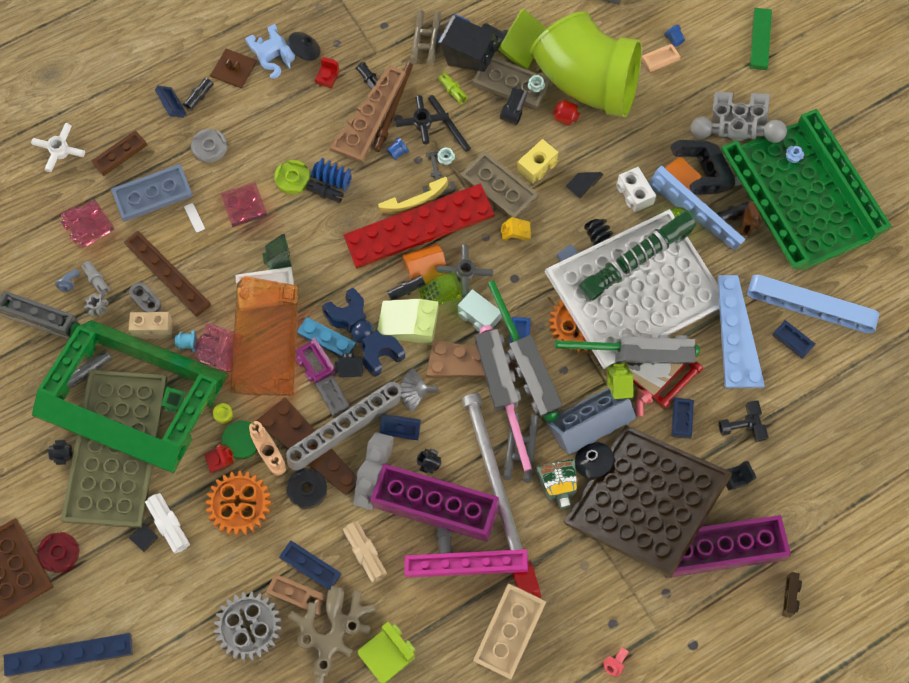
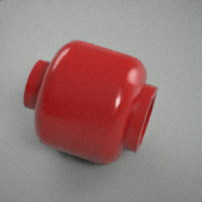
M565 99L561 102L558 101L553 111L554 119L567 126H570L572 122L576 123L580 115L577 112L578 105Z

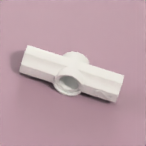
M159 493L149 497L145 501L146 506L153 515L154 523L162 536H165L173 552L176 554L187 549L190 543L181 530V524L177 517L169 509L162 495Z

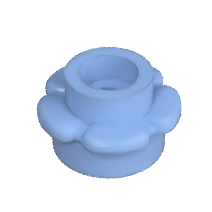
M799 146L787 148L786 158L789 162L797 163L800 159H803L804 152H802Z

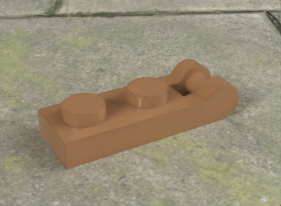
M274 574L266 591L268 595L306 611L308 610V601L310 597L315 598L314 603L317 604L316 616L320 615L322 611L320 608L327 599L326 595L277 574Z

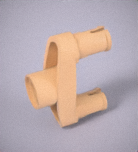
M255 421V425L251 423L249 426L250 435L262 460L273 475H282L286 471V465L278 448L260 422ZM267 450H274L272 455H264Z

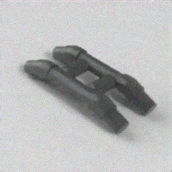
M515 413L518 421L519 413ZM531 415L529 435H522L524 443H527V454L532 467L531 470L524 471L523 481L525 483H530L532 480L538 415ZM511 425L509 428L504 480L507 481L512 478L513 461L521 462L519 453H515L516 442Z

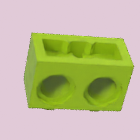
M617 362L607 367V384L613 399L633 398V374L627 362Z

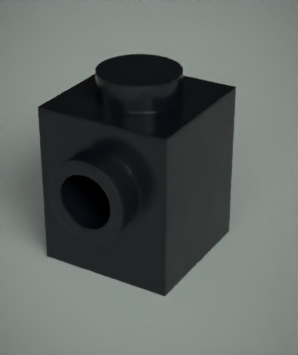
M343 353L342 357L338 358V362H335V373H339V378L362 377V356H354V353Z

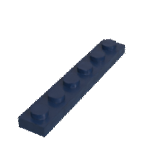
M130 633L5 654L3 655L4 676L11 677L133 655L132 636Z

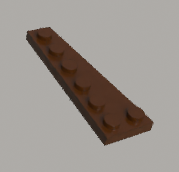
M286 397L256 420L261 423L262 427L265 428L271 437L278 440L288 450L315 432V429ZM310 445L307 448L314 450L317 446ZM332 448L308 464L314 471L320 472L329 483L347 496L356 488L357 476Z

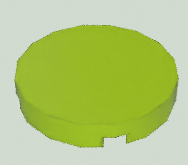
M289 160L287 163L278 166L274 179L280 191L295 195L306 190V186H309L307 183L311 180V174L303 162Z

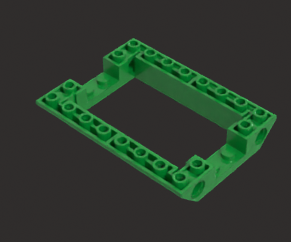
M90 320L77 326L37 389L32 416L174 474L192 442L190 433L204 408L212 406L229 375L218 369ZM98 342L195 381L162 440L65 401L70 392L67 385L69 379L83 357L88 359L92 357Z

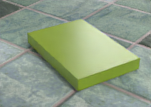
M523 8L517 15L498 50L517 66L528 69L533 60L530 53L531 47L547 28Z

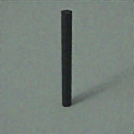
M434 95L428 97L429 102L438 114L446 113ZM450 118L449 120H443L463 150L468 152L471 147Z

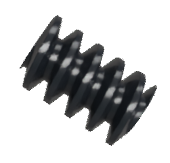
M593 219L584 225V229L587 230V235L590 236L593 246L609 239L613 235L612 231H608L610 226L605 225L607 223L606 219Z

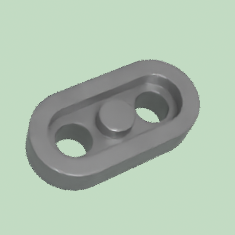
M135 283L131 286L129 294L132 300L144 312H159L162 305L159 298L144 283Z

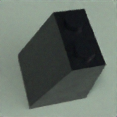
M454 15L451 17L438 42L449 66L483 72L490 65L492 57L499 47L495 33Z

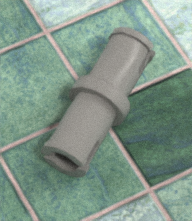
M91 261L84 262L81 269L87 275L89 283L94 285L99 294L103 296L108 294L110 288L103 280L101 272L96 270Z

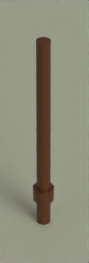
M410 62L406 63L404 68L406 76L387 112L382 128L377 133V141L373 148L377 152H380L383 142L387 140L388 129L413 67V64Z

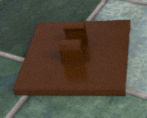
M225 49L210 77L242 88L257 60Z

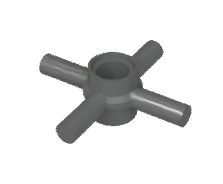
M467 244L461 245V261L456 266L437 265L436 270L437 273L455 274L456 279L461 282V297L463 298L469 293V281L474 275L493 276V269L475 268L474 263L469 260V246Z

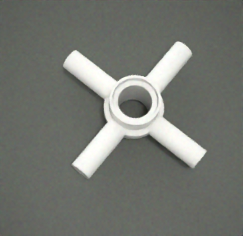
M68 123L64 124L60 136H53L48 141L33 138L31 141L32 145L49 150L51 156L45 167L47 172H52L57 159H64L68 154L79 157L85 156V150L68 146L66 138L72 127Z

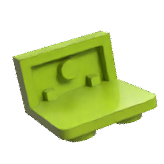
M389 622L382 626V631L358 650V655L380 683H386L415 659V654L413 653L415 648L408 640L404 642L400 637L402 634L396 624L391 625Z

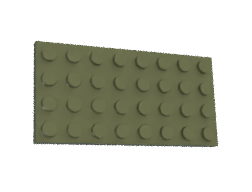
M90 370L82 408L158 438L163 410L161 404L166 391L168 377L167 375ZM77 435L61 522L142 528L146 511L145 501L148 499L153 465Z

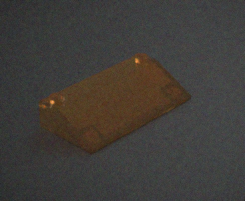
M244 276L237 283L230 393L268 396L294 395L299 286Z

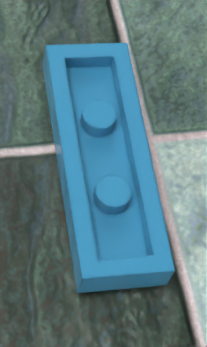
M306 317L297 331V335L310 342L315 337L323 349L339 357H342L343 353H352L356 346V342Z

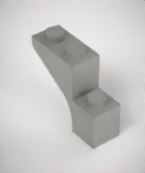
M375 432L369 440L366 460L357 473L353 505L373 510L370 499L382 466L387 464L392 455L394 437Z

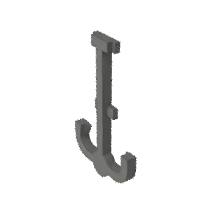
M438 151L426 153V157H431L434 173H431V177H435V181L439 180V176H442V173L437 171L435 161ZM454 181L449 182L451 188L444 190L437 198L453 193L455 190ZM422 186L423 193L428 192V186Z

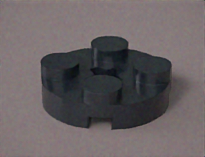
M309 468L300 469L291 475L287 494L295 506L302 510L311 509L320 505L326 498L327 483L320 472L309 470ZM305 484H307V486H311V485H312L313 488L310 489L311 492H309V493L304 492V493H303V492H302V490L304 489L303 486H304Z

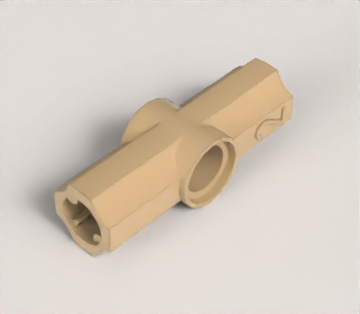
M358 521L348 524L343 529V532L352 546V551L360 565L362 564L372 583L378 582L387 575V572L377 556L378 553L373 543L366 537Z

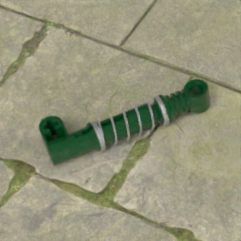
M684 211L660 229L652 230L649 237L644 236V240L640 243L636 242V246L633 248L628 247L626 253H619L620 257L616 261L614 259L609 260L602 270L595 275L587 277L578 287L590 302L595 300L605 289H608L615 283L624 281L625 276H631L632 271H638L640 265H647L649 259H655L657 253L662 254L671 243L675 242L678 244L687 238L696 226L693 217Z

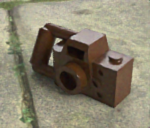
M749 202L747 208H745L739 229L740 235L749 237L752 230H758L760 215L753 202Z

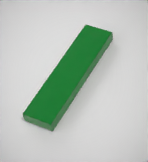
M754 8L750 69H768L772 9Z

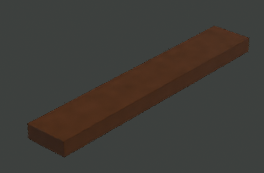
M139 231L124 241V244L196 317L211 306V303Z

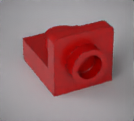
M322 57L321 68L316 76L315 83L332 89L340 72L338 62L331 58Z
M220 444L217 446V449L204 454L210 473L217 472L234 464L232 459L234 457L233 452L227 445Z

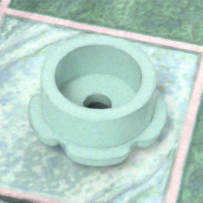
M539 75L532 76L529 79L528 88L533 92H540L545 88L543 78Z
M445 147L438 152L437 159L440 163L449 165L455 159V154L450 148Z

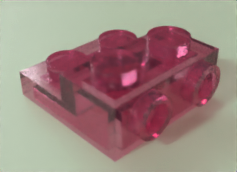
M95 199L81 208H78L76 205L61 214L63 218L60 221L66 231L70 229L72 232L69 234L75 244L79 242L82 248L114 230L113 225Z

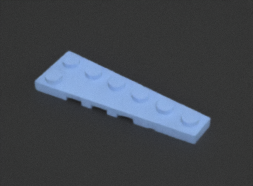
M663 166L656 170L648 182L654 193H659L683 212H688L697 223L733 250H736L742 244L745 238Z
M719 275L718 293L725 389L765 387L739 277L738 275Z

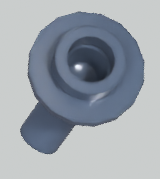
M74 269L68 272L63 278L55 282V286L63 292L73 290L75 285L71 280L79 276V271Z

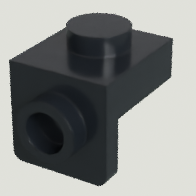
M744 461L739 466L726 469L732 474L726 484L728 491L744 487L757 478L749 461Z

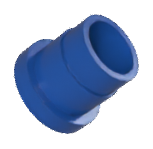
M675 25L664 33L665 37L669 38L674 47L681 45L685 41L680 31V25Z
M399 137L387 149L394 160L409 152L407 146Z

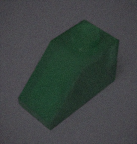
M281 234L265 245L266 253H263L264 264H268L269 270L292 267L285 234Z

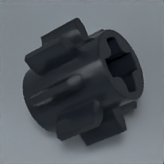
M55 440V444L49 446V459L54 460L56 465H66V461L72 459V446L67 445L65 440Z
M434 449L421 451L417 456V465L421 466L419 470L433 474V471H437L441 466V457L437 456L439 452Z

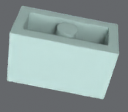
M473 289L458 304L459 317L464 321L468 320L472 323L478 332L485 325L494 328L501 320L502 315L499 309Z

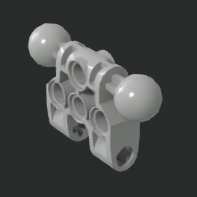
M715 92L713 103V121L715 123H712L709 118L702 116L694 119L690 127L692 135L698 139H706L712 133L719 134V138L728 137L734 141H742L747 138L756 139V136H765L769 142L776 143L782 141L787 134L786 125L782 121L771 120L767 123L770 94L751 93L750 103L746 105L743 103L733 104L734 92Z

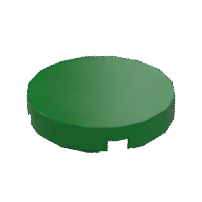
M249 421L231 423L222 435V445H227L233 452V458L237 460L248 459L258 451L250 435L249 426L251 422Z

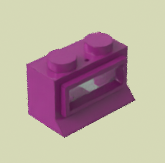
M315 337L311 342L295 350L297 354L295 360L299 367L303 366L306 372L304 374L309 382L313 381L315 384L331 375L336 376L333 364Z

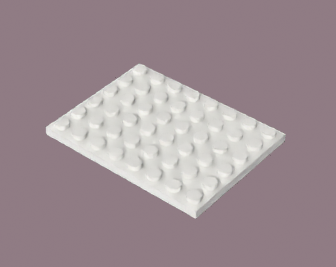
M670 209L546 268L544 271L587 342L615 343V339L622 337V334L632 333L634 337H640L641 334H652V338H658V335H671L720 309L718 284L688 237L678 244L675 242L671 243L662 254L657 253L655 259L648 260L647 265H640L638 271H632L631 276H625L624 281L615 283L608 289H605L599 297L591 302L578 287L587 277L595 275L602 270L609 260L614 259L616 261L620 257L619 253H626L628 247L633 248L636 246V242L640 243L644 240V236L649 237L652 230L660 229L673 220L675 216ZM592 350L603 369L611 366L613 363H617L615 362V351Z

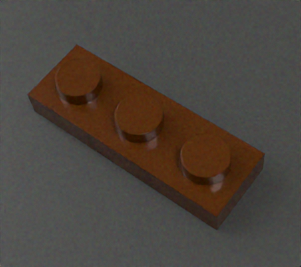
M135 130L93 159L92 163L105 176L148 145Z

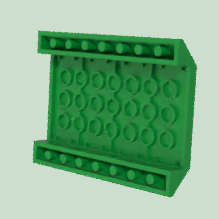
M817 109L802 114L798 123L786 127L787 134L780 142H769L763 136L743 145H740L737 140L721 147L722 152L750 199L755 203L759 214L792 269L806 270L870 243L892 227ZM799 146L802 152H804L803 159H800L797 163L789 162L786 158L787 148Z

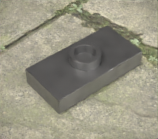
M333 375L315 383L333 418L350 409V405Z

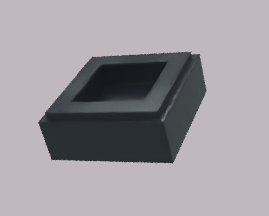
M142 523V528L138 527L129 537L143 552L159 538L144 523Z

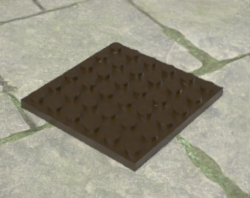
M625 425L610 448L614 455V464L611 470L604 476L589 481L564 523L671 578L732 474L726 469Z

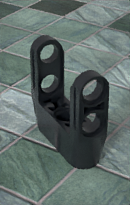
M678 140L670 146L673 155L676 157H697L706 177H701L689 185L694 195L717 194L731 190L734 187L735 177L717 144L705 140Z

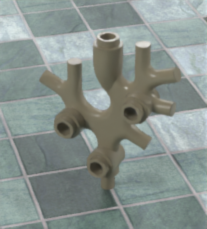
M331 586L326 599V612L332 623V628L327 634H320L314 628L317 604L309 603L305 616H300L293 610L289 614L288 618L297 623L301 629V634L297 638L299 647L303 649L315 647L318 651V658L314 662L315 683L324 682V677H327L332 667L331 657L333 653L340 652L347 657L352 653L353 650L343 643L342 638L345 634L354 635L357 632L369 634L370 626L361 624L359 618L366 614L375 613L376 609L374 604L360 605L361 591L353 590L350 611L345 615L341 611L345 594L343 588ZM350 622L355 624L354 630L349 629L348 624ZM304 636H308L310 638V642L308 644H305L303 642ZM321 661L326 662L327 666L325 669L320 668L319 664Z

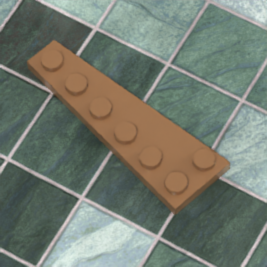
M389 65L377 81L375 87L369 92L364 103L358 107V111L350 118L347 126L333 141L330 151L363 163L406 76L405 71Z
M433 340L426 377L485 378L477 347ZM541 357L544 365H546V358ZM510 359V364H508L509 371L513 370L515 378H519L515 370L518 367L516 361H511Z

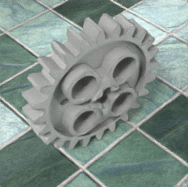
M242 592V598L240 599L235 594V601L231 602L227 599L228 606H220L223 613H216L220 621L214 622L219 627L214 630V633L220 636L215 640L223 642L220 648L222 650L227 648L226 654L228 656L234 652V659L241 655L243 661L246 660L247 656L254 661L255 654L262 658L263 650L269 654L268 646H276L273 639H280L276 632L282 631V628L277 626V624L282 622V619L276 618L280 612L279 610L272 611L276 605L274 603L269 604L270 599L268 597L262 601L261 593L255 598L253 592L250 593L249 597ZM252 608H258V614L250 617L249 611ZM241 609L244 610L246 619L251 624L250 628L256 643L252 642L251 636L245 628L246 624L241 616ZM239 617L238 624L230 626L231 618ZM266 627V633L263 636H258V628ZM240 636H247V641L244 645L237 644Z

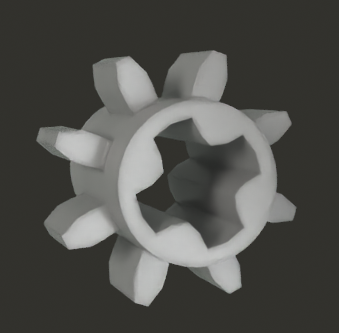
M92 293L88 299H85L87 305L84 306L86 312H89L91 317L94 315L101 317L104 312H108L105 306L109 303L102 294L97 296Z

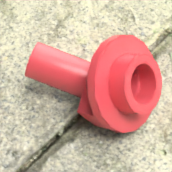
M646 389L637 390L636 416H644L643 404L653 402L651 399L652 394Z
M622 647L615 658L611 656L606 658L603 663L606 672L612 676H620L625 667L622 662L629 651Z

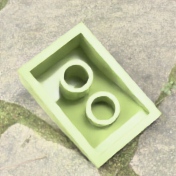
M424 299L383 301L377 330L382 335L392 336L397 340L432 345L439 312L438 301Z

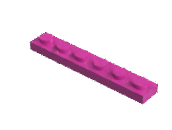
M527 549L405 556L404 575L406 578L528 572Z

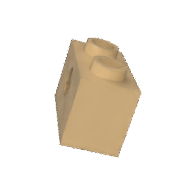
M130 312L129 332L132 336L139 339L172 338L173 320L169 312Z

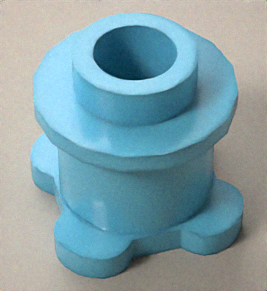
M192 330L191 334L180 331L179 335L175 336V346L181 351L182 349H192V352H196L197 334L195 330Z

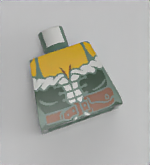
M574 459L537 466L536 475L547 500H557L560 509L571 507L569 497L576 495L577 492Z

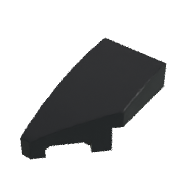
M577 173L566 187L581 199L591 186L594 187L601 179L603 173Z

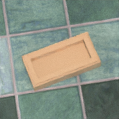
M669 44L643 55L641 61L650 73L680 60L681 56L673 44Z

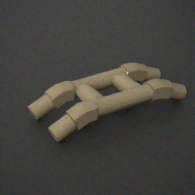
M418 10L410 63L415 64L418 59L419 50L429 51L427 64L432 66L436 57L441 12L434 13L433 28L430 30L423 29L424 11ZM421 36H430L431 43H420Z

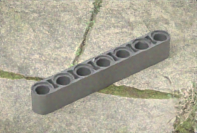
M395 382L387 383L292 446L287 451L288 467L292 470L302 469L396 406L401 398L400 385ZM389 392H394V393H396L397 395H395V396H390L388 393H389ZM378 402L381 406L376 407L372 404ZM363 413L365 416L358 417L356 414ZM346 423L349 427L343 428L340 425ZM326 434H331L334 437L331 439H327L324 436ZM310 445L317 446V448L314 450H311L307 447ZM293 456H299L301 459L298 461H294L291 458Z

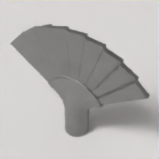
M414 368L409 370L404 376L400 386L401 399L404 405L412 412H414L426 394L438 393V385H426Z

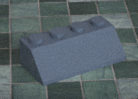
M608 387L559 413L555 421L545 422L559 446L569 455L588 444L594 443L602 436L611 434L615 429L629 424L630 421L636 419L630 399H613Z

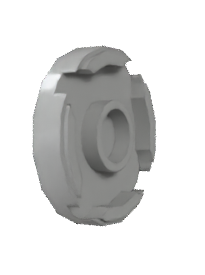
M204 129L194 135L192 139L191 149L199 161L205 163L218 161L227 151L225 136L218 130Z

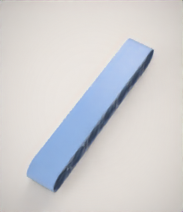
M753 275L751 277L747 291L749 297L860 332L871 334L876 331L879 312L864 306L762 275Z

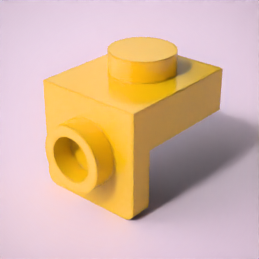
M511 217L501 226L502 240L507 241L512 237L528 241L531 239L530 222Z

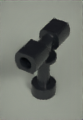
M759 400L746 403L745 407L748 415L745 416V420L729 422L728 419L718 421L719 431L722 436L731 434V430L746 427L748 431L752 430L755 442L766 441L769 438L766 425L761 423L760 415L762 411Z

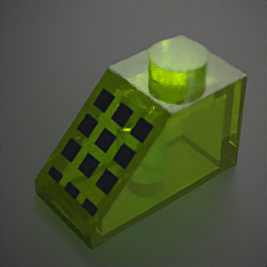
M455 272L435 278L422 288L419 293L424 300L438 301V304L461 298V287Z

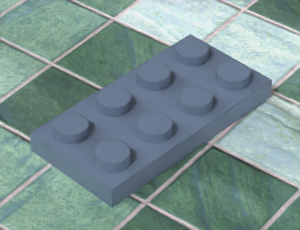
M181 164L111 188L123 222L193 197Z

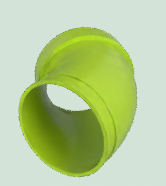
M587 12L570 14L558 20L540 34L533 43L530 53L547 78L557 88L583 104L605 110L607 115L623 118L628 116L634 101L642 58L641 40L620 37L617 40L606 35L592 21L591 16Z

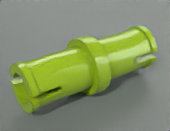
M446 72L443 73L445 78L440 75L438 80L446 88V92L452 95L459 104H463L461 99L466 102L468 96L459 88L460 85L454 82Z

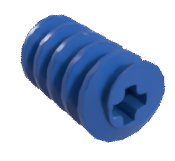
M324 158L315 163L311 172V178H316L318 181L323 180L325 184L330 183L331 186L336 185L338 189L343 187L344 191L348 189L352 179L350 168L344 172L343 165L340 169H337L338 163L331 167V161L328 160L324 164Z

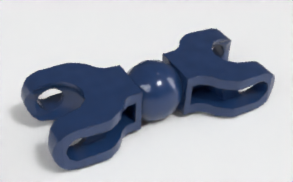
M354 288L346 291L347 307H337L330 301L322 305V312L332 326L346 329L349 334H352L356 342L361 343V349L364 352L363 365L373 377L381 374L382 364L378 359L379 357L389 356L395 362L405 359V350L398 340L392 336L382 335L378 330L375 331L374 325L366 320V315L363 312L364 299Z

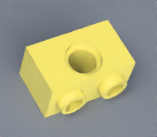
M542 139L518 161L517 171L533 184L537 179L541 180L549 168L552 169L558 163V151Z

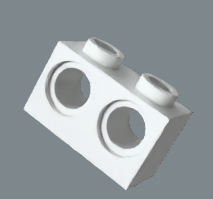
M639 167L619 175L616 184L617 189L620 193H623L627 206L631 207L634 213L654 204L656 194Z

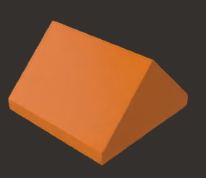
M438 244L402 255L411 280L421 275L425 284L449 277V273H437L436 271L437 265L447 266L443 251Z

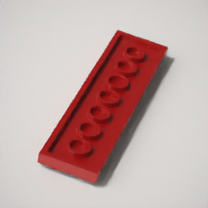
M480 183L343 234L355 267L358 269L494 218L495 215Z

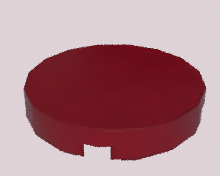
M65 532L46 536L38 546L37 552L38 559L44 569L52 573H62L75 565L79 558L80 550L74 537Z

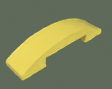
M447 177L429 183L430 191L401 203H397L395 197L379 203L380 213L399 214L434 201L447 188Z

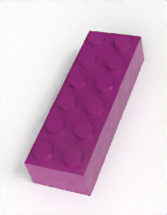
M387 464L382 466L370 499L375 509L486 542L489 540L500 507L499 497Z
M778 515L701 527L672 577L785 561L791 556L782 516Z

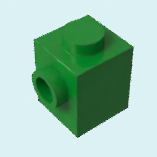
M167 387L161 406L165 407L164 411L176 414V411L180 409L184 402L186 392Z

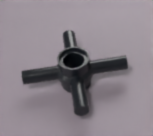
M418 95L415 97L417 110L414 112L413 118L395 120L396 127L415 125L416 129L421 131L422 144L427 145L429 144L428 129L431 127V123L449 120V113L430 115L429 111L424 108L423 97Z

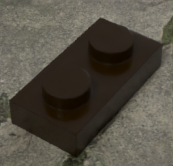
M791 572L786 577L783 617L791 618L795 613H798L800 601L797 600L798 592L800 593L802 587V580H799L800 573Z

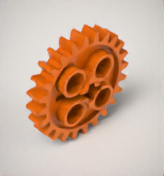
M559 300V306L554 305V312L550 313L551 319H549V324L551 326L549 330L553 332L552 338H558L557 340L587 342L580 329L577 338L574 337L577 324L563 301ZM571 327L573 330L566 331L564 328Z
M241 471L238 472L237 476L231 472L230 478L223 475L224 481L216 480L218 486H211L213 493H207L211 500L205 501L206 505L210 506L206 509V512L211 514L208 518L210 521H214V527L220 526V532H224L227 529L229 536L234 531L238 537L240 531H242L246 536L247 529L254 533L255 525L260 528L262 527L259 522L260 520L267 521L264 514H270V510L266 507L272 506L271 501L267 500L271 498V495L266 493L269 489L267 486H263L264 482L262 479L257 482V475L250 478L249 472L245 476H243ZM248 490L254 491L251 497H245V493ZM227 491H234L231 497H225ZM241 500L242 503H240L239 506L236 507L235 504H238V501ZM226 510H233L231 516H223ZM246 510H253L251 516H243Z

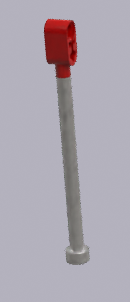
M479 393L469 394L461 399L464 410H469L493 494L499 497L500 507L498 511L510 550H522L480 406L483 405ZM529 560L528 572L512 573L516 587L541 598L532 562Z

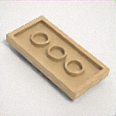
M508 583L473 661L512 679L547 601Z

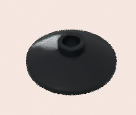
M294 32L289 36L288 45L296 56L308 61L316 60L319 57L320 47L313 37L303 32Z
M594 442L582 447L575 457L577 471L582 476L591 479L604 476L611 470L614 464L612 450L609 446L600 442Z

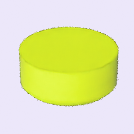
M226 403L216 405L213 409L214 419L220 424L228 423L233 418L232 408Z

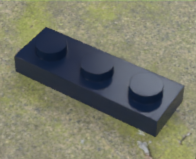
M291 540L279 556L282 561L327 590H331V586H334L342 575L341 572Z

